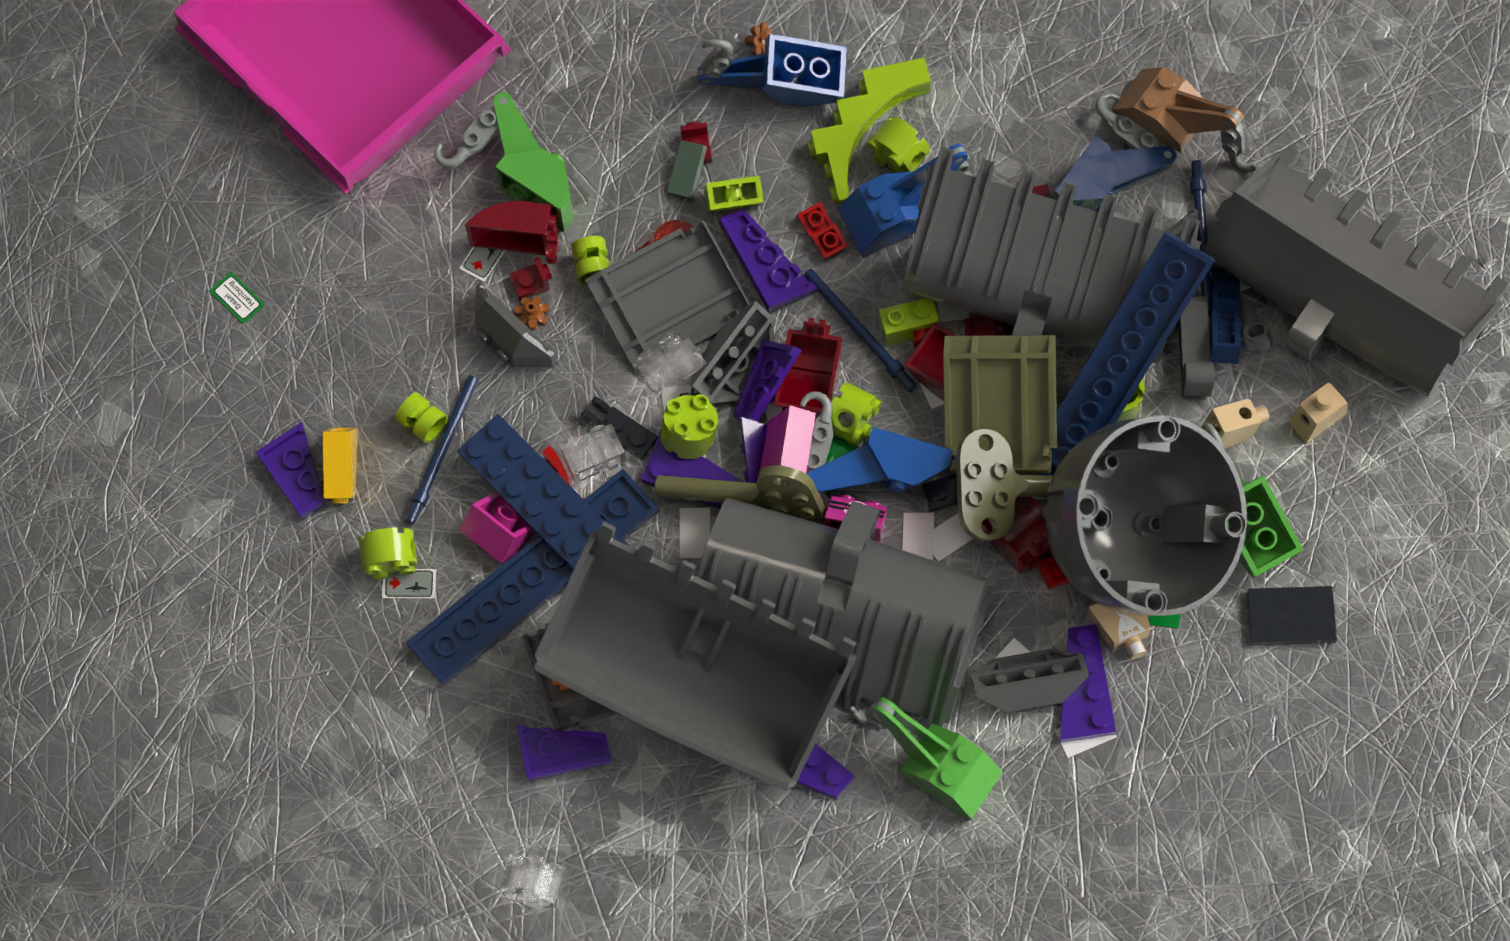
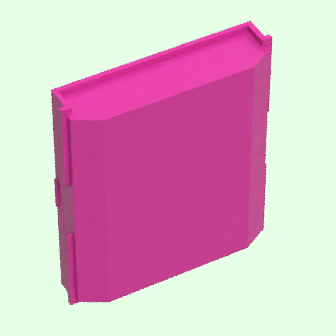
M187 0L174 11L178 25L174 27L175 30L235 88H241L284 129L283 135L345 195L353 189V184L367 178L481 79L500 55L504 57L511 51L505 40L463 0Z

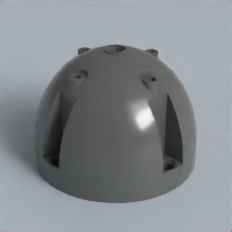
M1171 416L1126 419L1111 423L1086 436L1075 445L1059 464L1047 491V495H1049L1048 503L1041 511L1043 519L1046 520L1044 525L1046 539L1052 556L1067 580L1081 593L1100 605L1119 612L1148 616H1167L1184 613L1199 607L1212 598L1227 582L1238 563L1243 549L1247 526V510L1243 486L1235 465L1227 452L1216 439L1199 426Z

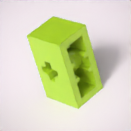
M760 175L710 182L703 186L707 213L757 206L764 203Z
M923 298L880 309L878 322L885 346L913 340V334L923 328H931L934 323L939 325V318L933 300Z

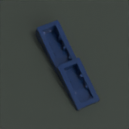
M1212 266L1211 362L1238 364L1241 349L1239 315L1241 304L1240 280L1217 266Z

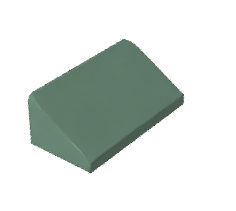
M681 140L668 193L694 199L707 150L706 146Z

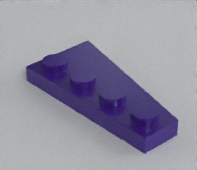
M744 209L720 218L719 225L768 312L816 293V285L812 281L809 282L801 274V269L795 263L792 264L783 255L784 251L768 239L767 233Z
M660 432L641 478L642 483L655 487L658 475L743 482L703 456L696 459H682L677 457L678 454L672 450L670 453L661 442ZM698 501L719 509L723 505L720 502Z
M1092 624L1068 628L1066 652L1083 654L1089 677L1063 701L1059 743L1116 735L1097 625Z

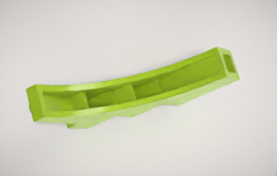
M925 58L862 70V80L858 81L860 96L837 100V110L833 111L835 126L811 130V141H807L809 156H815L817 166L823 165L826 179L831 178L833 186L829 187L832 203L837 202L838 207L849 197L848 171L854 152L864 134L876 120L893 107L911 98L930 93L931 80Z

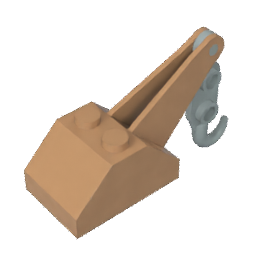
M1164 67L1141 69L1112 109L1113 113L1129 117L1146 131L1153 134L1159 142L1180 153L1195 133L1221 130L1222 149L1228 153L1232 164L1246 172H1254L1257 169L1256 164L1251 166L1239 157L1245 149L1244 127L1240 123L1244 118L1243 114L1235 107L1204 99L1185 78Z

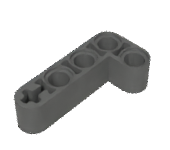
M1194 295L1178 320L1182 397H1210L1214 386V363L1210 362L1207 296Z

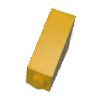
M329 428L323 431L324 498H331L332 503H348V498H353L356 494L358 428Z

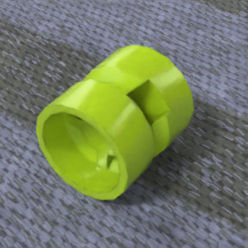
M587 236L577 239L571 244L573 260L577 263L575 270L578 283L587 285L585 282L587 278L610 266L609 259L606 258L608 252L603 237Z
M415 392L401 404L395 419L406 429H413V434L424 443H429L442 431L448 416L438 407H430V401L420 393Z

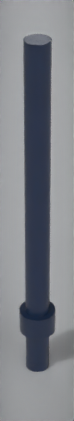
M1193 160L1191 162L1192 180L1190 181V191L1194 195V207L1198 210V220H1200L1198 241H1201L1199 250L1204 252L1208 242L1204 195L1207 192L1206 180L1203 179L1202 161ZM1210 269L1200 284L1201 295L1207 296L1208 315L1211 314Z
M812 268L806 271L804 276L809 282L812 281L816 285L817 291L886 366L885 370L893 379L897 378L908 392L913 391L917 384L904 371L905 367L898 359L894 360Z
M472 375L468 376L419 488L414 490L410 499L412 504L404 520L410 525H415L422 507H426L430 498L428 493L478 383V378Z

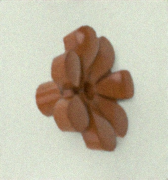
M766 22L760 23L759 26H753L751 28L752 35L745 36V44L753 46V55L764 53L765 39L769 34H772V30L767 29L768 24Z
M535 296L532 301L527 297L522 298L520 301L522 306H516L514 309V314L520 316L519 320L524 325L528 323L530 330H536L538 322L541 325L548 323V318L544 314L548 313L550 308L547 304H541L542 299L538 296Z

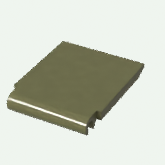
M1055 335L945 336V448L954 450L952 466L949 468L950 473H957L956 454L961 440L969 433L980 429L994 430L1006 439L1011 448L1013 468L1016 473L1051 472L1052 448L1057 447ZM980 436L978 439L979 447L987 451L989 441L986 437Z

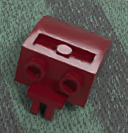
M525 201L502 202L482 210L465 224L469 245L472 247L546 256L549 264L557 262L558 253L560 252L559 228L556 226L557 216L553 215L551 205Z
M809 317L808 322L804 321L802 330L788 329L786 345L794 346L802 351L779 386L774 405L783 407L794 406L821 413L822 404L818 400L813 399L808 401L805 407L800 406L802 398L811 392H821L832 402L843 350V338L830 335L831 325H826L825 320L820 319L819 323H815V318Z
M934 323L905 363V366L924 387L944 401L945 336L956 335Z
M1032 497L1016 498L1014 503V520L1008 533L999 539L989 541L996 551L1019 574L1026 569L1033 568L1038 563L1039 558L1047 552H1051L1046 539L1044 526L1046 520L1042 517V507ZM984 519L981 528L984 533L990 535L992 524Z

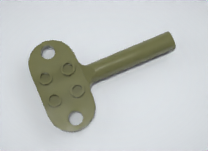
M980 429L969 433L961 440L956 454L958 516L961 526L975 540L987 542L1001 538L1008 533L1013 524L1016 498H1048L1047 491L1053 476L1017 474L1013 468L1010 445L1002 435L989 429ZM980 436L986 437L989 441L987 451L979 447L978 439ZM984 519L992 524L990 535L984 533L981 528Z
M782 465L763 467L759 471L757 483L658 475L655 483V494L657 497L720 503H724L727 498H731L752 505L764 506L773 511L819 524L824 523L826 514L824 503L811 477L800 470Z

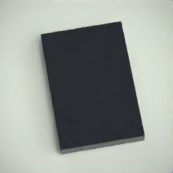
M1333 586L1251 588L1247 590L1251 645L1336 643L1337 633Z

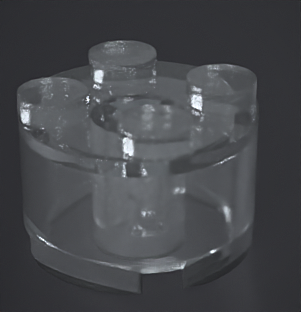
M509 854L500 895L521 904L525 901L534 903L533 906L554 908L558 899L565 867L556 863L544 864L545 858L536 855H528V858L525 859L519 855Z

